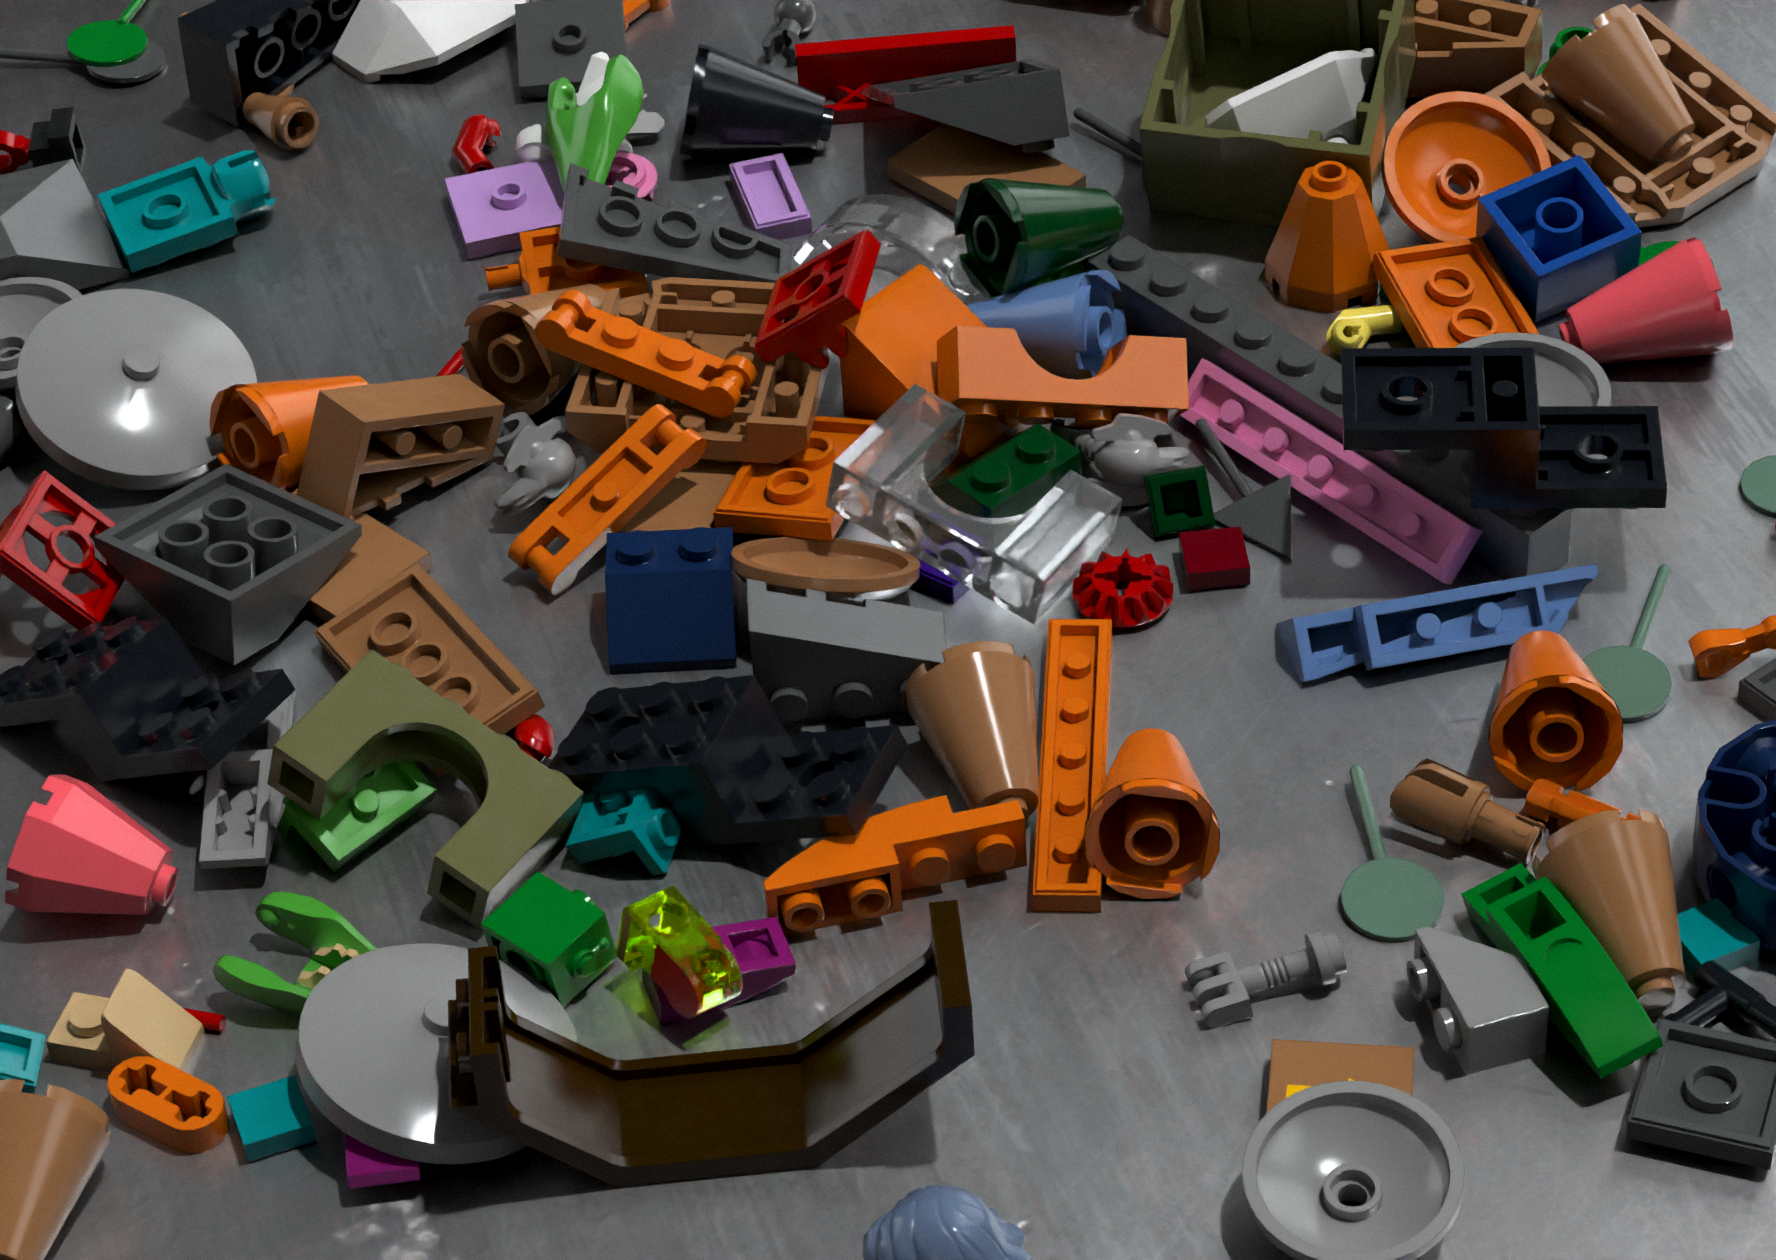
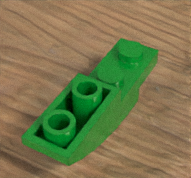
M1519 863L1461 893L1468 915L1501 951L1522 958L1549 1006L1548 1019L1601 1079L1663 1047L1659 1032L1620 971L1580 916L1546 876L1536 880L1524 865Z

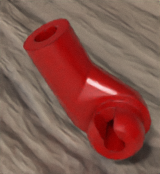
M484 114L472 115L464 121L452 148V156L465 174L494 169V166L482 149H491L497 145L496 141L492 139V135L501 137V128L496 120L487 119Z
M533 714L505 733L517 740V745L520 749L540 763H543L545 757L550 759L553 755L555 747L554 730L549 722L537 714Z

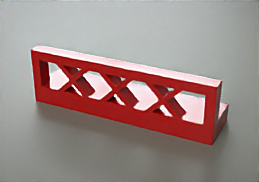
M1014 25L795 44L798 84L825 95V100L835 99L839 101L834 105H824V107L834 109L832 125L922 117L871 99L869 86L1015 62L1016 37Z

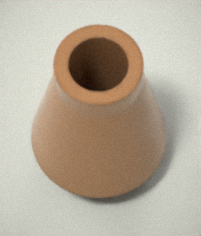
M255 92L249 95L243 104L242 112L244 119L248 123L255 125L283 150L304 148L317 135L319 129L318 115L312 105L304 98L266 95L261 92Z

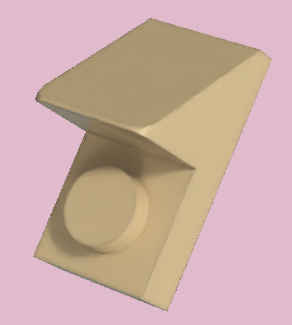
M127 968L123 972L110 998L73 992L46 1040L50 1058L53 1061L112 1071L114 1067L124 1060L136 1056H151L185 1072L205 1032L203 1024L138 972Z

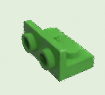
M413 761L386 764L366 774L321 820L285 796L283 799L285 808L277 829L286 839L298 831L335 872L433 801L437 788Z

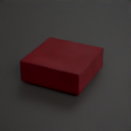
M1241 526L1179 533V551L1188 590L1250 584V563Z

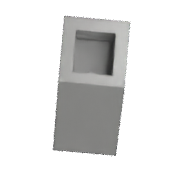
M1430 926L1415 929L1414 959L1407 962V977L1414 997L1419 1002L1427 1001L1433 1013L1434 1029L1441 1047L1445 1051L1453 1050L1466 1076L1546 1054L1549 1006L1521 957Z

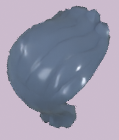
M934 1185L926 1186L924 1189L917 1188L909 1192L904 1199L897 1202L892 1210L878 1218L863 1238L864 1260H1032L1029 1253L1022 1249L1026 1240L1020 1228L1013 1223H1006L996 1210L989 1208L978 1196L958 1187Z

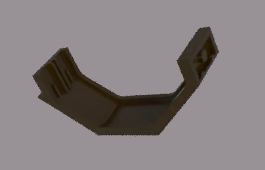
M958 900L929 902L931 943L921 957L799 1041L782 1045L633 1060H617L606 1057L515 1014L506 1003L497 946L468 948V978L456 979V1000H448L449 1108L616 1188L817 1168L975 1055L972 1003Z

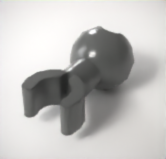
M780 0L777 3L774 11V20L778 30L767 34L762 44L766 63H771L773 56L783 51L785 46H788L791 64L793 66L797 65L795 44H800L799 35L809 31L816 19V9L810 0Z

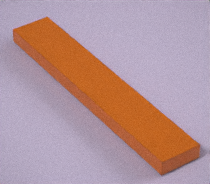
M1048 619L1038 791L1039 803L1037 808L1033 878V911L1101 912L1103 874L1094 864L1092 868L1086 858L1084 827L1088 814L1107 776L1112 619Z

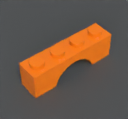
M957 325L937 340L939 412L960 413V420L965 422H988L997 419V415L1018 416V423L1024 425L1049 424L1054 422V417L1075 418V425L1078 427L1098 428L1111 424L1112 420L1119 413L1142 415L1168 424L1170 420L1189 410L1186 338L1129 335L1107 350L1103 363L1094 377L1081 380L1062 378L1040 367L1028 355L1016 330L1012 328Z

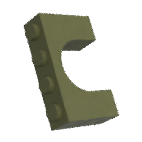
M371 649L273 745L267 784L321 820L366 774L386 764L402 761L423 762L438 766L456 776L471 791L478 805V810L435 854L427 894L481 930V922L517 891L571 834L580 810L584 792L576 787L562 772L549 769L525 753L510 737L504 734H497L470 716L458 702L442 697L418 681L406 667L390 662Z

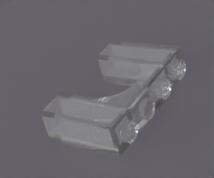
M914 384L833 462L826 507L1035 625L1073 584V579L1079 577L1081 564L1083 562H1094L1100 556L1101 551L1103 552L1112 543L1123 499L1076 472L1069 470L1034 507L1016 516L982 518L950 507L933 493L928 484L957 457L966 412Z

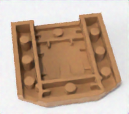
M1639 3L1631 7L1630 10L1638 17L1695 123V128L1689 135L1694 140L1692 146L1669 161L1665 162L1662 159L1656 163H1650L1548 91L1542 82L1544 81L1541 77L1542 74L1530 80L1531 78L1521 72L1484 94L1509 105L1529 121L1547 149L1551 166L1581 155L1638 228L1681 223L1756 176L1776 132V114Z
M668 277L651 281L652 292L621 298L620 288L607 290L600 310L615 316L631 319L637 325L670 338L686 341L692 347L725 360L734 355L743 356L755 366L757 378L748 392L741 395V400L733 413L728 417L720 418L582 363L565 410L567 432L598 453H604L647 410L656 404H662L676 416V424L683 430L692 428L707 441L706 450L700 459L719 463L739 461L779 464L808 446L833 352L825 347L830 356L829 365L825 369H820L801 361L793 350L768 364L755 352V342L775 283ZM798 311L792 314L790 320L797 317ZM662 443L652 444L648 449L658 455L665 446Z

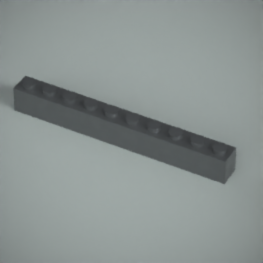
M1130 235L1086 260L1087 272L1092 270H1108L1116 277L1121 292H1111L1115 309H1126L1127 337L1129 335L1186 338L1188 379L1191 378L1202 358L1206 359L1343 444L1340 363ZM1354 450L1482 530L1483 532L1470 552L1469 557L1505 580L1556 571L1568 563L1572 509H1471L1467 450H1383L1378 452Z

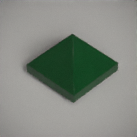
M1205 465L1143 476L1154 537L1216 526Z

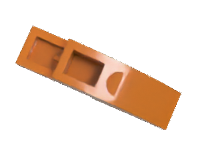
M947 795L910 803L865 819L857 835L828 836L787 861L763 881L767 918L777 917L784 935L805 932L903 911L901 891L1027 866L1025 817L1019 800L953 813Z

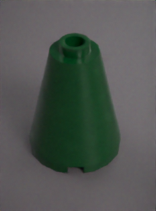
M985 178L964 187L957 201L954 219L955 236L965 235L968 252L959 255L962 268L971 284L984 296L989 297L1019 291L1103 251L1117 242L1124 225V215L1120 204L1104 189Z

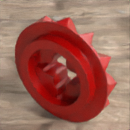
M1128 549L1121 556L1115 557L1101 551L1097 563H1081L1079 577L1073 579V600L1078 610L1089 619H1112V627H1133L1151 622L1169 608L1174 596V586L1171 582L1169 566L1156 565L1152 553L1136 558L1132 557ZM1119 581L1130 582L1128 589H1124V596H1118V589L1116 587Z

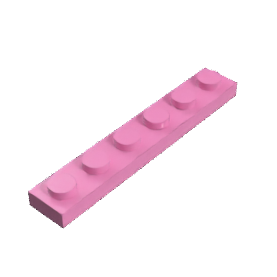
M1202 358L1188 381L1189 410L1180 414V416L1194 425L1198 419H1205L1219 441L1279 479L1290 474L1291 487L1435 579L1450 586L1452 585L1481 536L1482 530L1354 450H1344L1341 442L1206 359Z

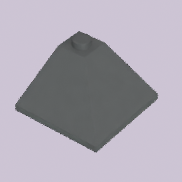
M1031 59L869 86L870 97L887 105L1014 146L1021 145L1022 153L1054 149V139L1070 136L1060 69Z
M73 159L0 175V280L17 277H41L61 281L77 290L130 278L129 268Z
M224 464L94 536V545L162 617L167 618L171 626L187 643L216 656L220 660L236 665L280 638L362 536V525L233 466Z

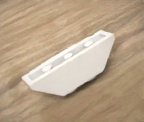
M360 0L332 53L333 61L364 83L378 81L382 75L405 74L436 66L516 24L515 4L529 3L530 0Z
M1373 48L1363 49L1360 52L1345 50L1324 54L1226 100L1205 116L1207 118L1208 128L1308 139L1310 130L1322 131V141L1358 145L1357 105L1358 102L1370 103L1378 71V56Z

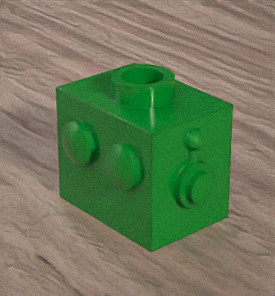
M538 871L481 922L488 946H497L499 959L516 966L539 981L553 994L563 1008L607 968L618 955L606 913L600 910L586 893L577 889L571 892Z

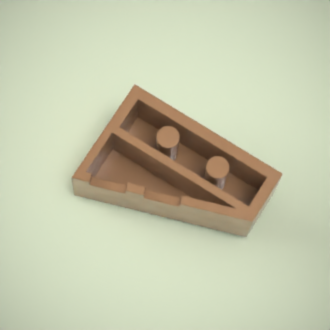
M1414 0L1416 59L1407 98L1429 97L1453 91L1473 92L1484 95L1521 72L1531 78L1530 80L1533 79L1542 60V9L1499 0Z
M462 374L319 390L297 496L354 522L355 516L378 505L388 510L402 503L401 494L423 483L433 488L492 459L505 404Z

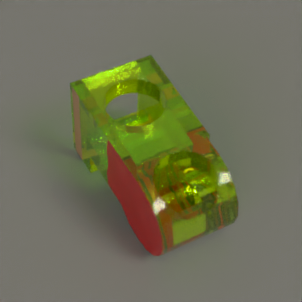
M674 885L623 908L615 952L616 956L631 971L642 967L663 989L668 1002L682 1017L693 1018L740 995L743 979L735 957L723 944L721 937ZM661 913L659 926L653 927L649 919L655 914Z

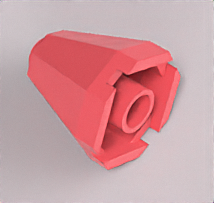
M64 774L48 776L41 789L49 791L53 795L47 805L33 801L25 814L7 866L6 880L18 883L19 888L5 891V903L29 912L147 915L151 914L156 904L166 906L174 892L179 876V869L171 866L173 850L90 784Z

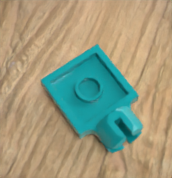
M244 150L219 159L212 166L206 163L203 156L97 194L102 211L131 272L134 273L148 267H157L177 256L199 248L214 246L221 240L239 234L236 222H245L272 211L275 208V197L270 199L269 177L254 150Z

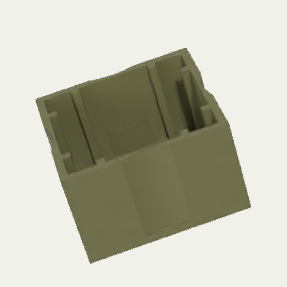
M1173 0L1170 9L1171 28L1169 38L1160 59L1156 63L1139 127L1150 211L1279 227L1305 168L1315 166L1323 161H1337L1343 165L1351 166L1362 179L1379 221L1385 195L1381 174L1385 144L1391 129L1403 114L1416 59L1414 0ZM1373 48L1378 56V71L1370 103L1358 102L1357 105L1358 145L1322 141V131L1310 130L1308 139L1208 128L1207 118L1205 116L1226 100L1324 54L1345 50L1360 52L1363 49Z

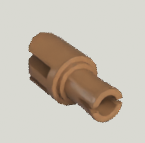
M1428 758L1420 761L1406 775L1404 780L1395 787L1390 795V808L1396 816L1462 847L1466 842L1472 843L1477 839L1520 859V861L1529 864L1530 859L1534 858L1546 830L1545 824L1517 814L1493 802L1490 786Z

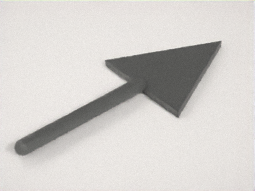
M1198 419L1195 427L1242 497V499L1215 512V523L1225 528L1241 526L1243 537L1292 561L1290 474L1253 492L1206 420Z

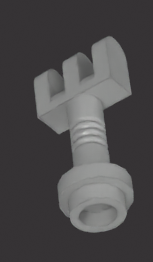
M1319 930L1306 933L1304 935L1305 949L1285 954L1281 958L1270 959L1268 962L1263 961L1261 965L1257 963L1241 969H1237L1229 950L1189 963L1185 968V975L1190 986L1193 987V994L1198 1006L1202 1007L1201 1014L1206 1025L1211 1028H1217L1253 1017L1249 995L1264 991L1267 987L1273 988L1274 985L1279 986L1281 983L1285 984L1287 981L1292 982L1312 975L1316 976L1321 987L1335 983L1336 975L1347 972L1345 957L1336 934L1332 932L1322 935Z

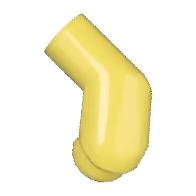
M1392 304L1345 309L1329 327L1326 333V341L1332 352L1341 356L1343 348H1363L1372 336L1401 333L1402 321Z

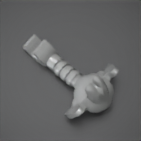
M516 412L506 417L503 421V425L510 434L498 438L496 442L497 447L506 457L503 464L504 470L512 473L519 467L520 473L518 481L494 502V507L504 509L501 514L507 519L522 513L541 499H547V504L542 510L543 512L585 471L589 462L585 454H579L575 458L571 446L561 438H553L561 429V422L553 418L537 427L528 414Z
M1119 413L1111 424L1098 428L1065 425V419L1060 418L1055 419L1050 425L1052 433L1079 449L1083 457L1094 461L1096 469L1100 471L1103 478H1088L1085 481V486L1094 492L1104 495L1106 501L1113 506L1148 504L1143 476L1188 468L1184 462V459L1189 455L1188 449L1185 447H1157L1154 438L1157 435H1168L1171 432V427L1159 420L1142 415Z

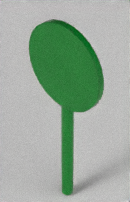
M133 0L118 20L96 21L74 30L67 39V49L70 56L80 63L96 67L124 65L141 57L148 48L147 34L142 28L129 22L147 0Z

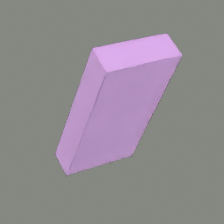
M783 153L729 165L730 181L751 230L777 240L813 233L810 213Z

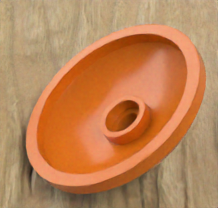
M1453 91L1429 96L1412 105L1400 116L1391 129L1385 144L1381 174L1387 197L1400 218L1424 239L1431 243L1476 237L1478 198L1552 166L1541 137L1529 121L1519 112L1490 96L1473 92ZM1448 184L1459 185L1463 189L1464 194L1455 193L1449 188Z

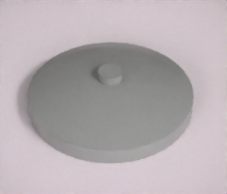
M112 289L74 298L55 308L39 321L26 338L21 349L17 366L15 392L18 410L26 429L40 448L60 465L79 476L111 487L130 490H162L190 484L221 467L216 455L226 452L221 433L211 436L209 426L211 404L219 391L236 384L258 382L253 362L240 339L229 327L210 312L196 304L166 293L142 289Z
M415 943L375 949L340 964L322 978L311 991L300 1015L295 1048L299 1077L310 1099L321 1113L349 1136L381 1152L404 1159L433 1164H468L489 1161L507 1156L528 1146L449 1108L448 1000H456V979L468 978V948L445 944ZM499 959L508 1007L515 1014L578 1043L575 1028L569 1015L553 994L525 971Z

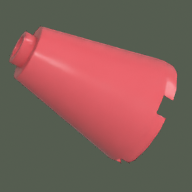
M1695 237L1678 242L1567 308V322L1558 324L1561 340L1583 350L1597 361L1599 365L1720 354L1733 348L1734 339L1728 309L1721 311L1717 291L1722 290L1718 276L1700 239L1696 240Z

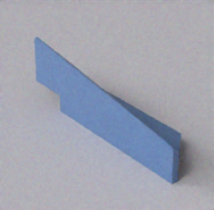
M1596 563L1375 602L1353 608L1291 618L1277 623V629L1300 681L1307 682L1365 662L1366 670L1512 645L1520 637L1533 631L1546 630L1559 634L1569 619L1567 614L1586 585L1594 581L1599 572Z

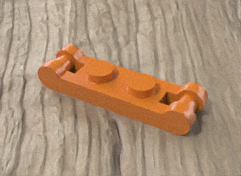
M570 289L561 293L554 302L552 311L547 312L535 327V336L538 342L548 350L720 418L728 417L733 413L741 400V395L748 392L757 378L755 366L743 356L734 355L726 360L692 347L686 341L667 337L637 325L631 319L615 316L592 307L585 294L578 290Z
M662 404L652 406L518 535L509 548L508 557L523 570L531 568L539 574V583L553 595L563 593L573 583L578 571L607 543V533H617L682 469H688L697 463L706 450L707 441L692 428L683 430L676 424V416ZM662 443L665 448L658 455L648 449L652 444ZM558 537L566 545L553 555L547 550V547Z

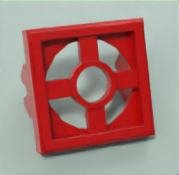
M869 230L861 231L775 281L754 347L755 352L766 364L793 350L801 361L820 369H825L830 361V356L825 347L829 348L831 352L841 359L847 357L849 343L847 329L842 322L861 313L881 246ZM798 311L797 317L790 320L792 314Z
M44 470L33 480L22 501L0 524V573L77 630L92 623H101L125 578L102 554V562L95 557L94 545L89 536L94 541V536L116 525V523ZM40 515L61 516L73 523L56 528ZM25 531L45 546L46 555L50 560L45 572L31 563L27 556L24 540ZM58 536L69 537L79 545L83 554L81 563L71 562L60 553L56 542ZM82 572L94 581L85 594H74L62 586L67 574Z

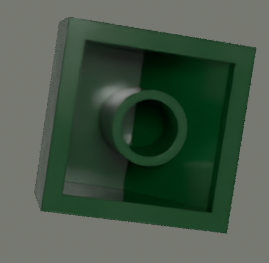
M1037 423L998 442L909 499V509L951 538L966 536L979 541L985 549V560L994 566L1083 507L1081 451Z

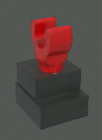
M74 107L52 109L50 121L33 123L31 138L28 139L23 135L0 131V150L9 153L7 155H0V174L13 173L19 166L26 165L30 160L33 167H39L73 159L83 178L87 149Z

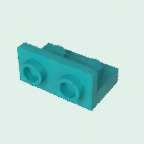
M658 788L588 793L585 795L566 847L579 864L607 857L616 858L634 851L649 872L655 876L667 872L683 829Z

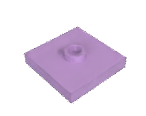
M554 157L542 162H524L444 179L446 194L468 259L521 249L520 232L560 227L564 191L560 183Z

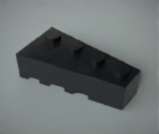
M216 0L177 18L190 101L239 128L246 122L242 109L249 95L261 92L266 95L277 96L332 55L360 0Z

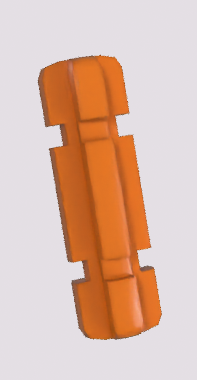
M1537 779L1531 789H1529L1525 799L1524 810L1530 817L1548 824L1552 822V819L1558 820L1556 825L1558 828H1563L1578 819L1602 811L1618 809L1619 814L1621 815L1622 809L1574 790H1570L1568 795L1563 794V786L1546 779ZM1631 812L1627 814L1626 818L1620 816L1622 820H1641L1640 816Z

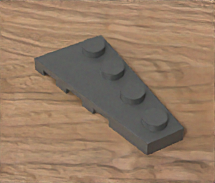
M570 163L565 185L557 248L558 257L667 278L681 277L775 283L778 278L789 273L791 270V244L723 219L716 223L715 226L703 222L692 212L693 208L672 200L667 208L637 197L639 190L637 187L618 180L615 181L613 187L587 179L588 169Z

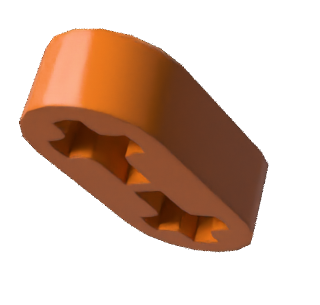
M136 1056L124 1060L114 1067L108 1076L107 1087L116 1117L123 1123L178 1151L190 1154L211 1150L223 1142L228 1134L229 1119L221 1092L214 1086L158 1058ZM151 1087H153L155 1094L149 1092L148 1090ZM182 1115L188 1117L185 1122H183Z

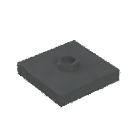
M556 0L515 4L521 99L547 97L549 85L554 80L562 77L568 79L575 88V92L578 93L593 54L604 52L608 55L609 59L622 54L627 58L623 0Z
M1658 1018L1655 1028L1661 1036L1663 1047L1647 1054L1627 1121L1626 1138L1771 1170L1776 1151V1043Z

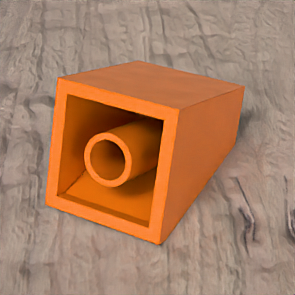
M918 264L865 301L861 313L842 322L847 329L849 343L847 357L840 358L845 416L854 419L886 422L889 441L947 474H950L971 458L978 456L984 448L1007 431L1020 425L1018 423V416L997 415V419L988 422H965L960 420V413L939 412L937 340L957 325L987 326L929 268Z

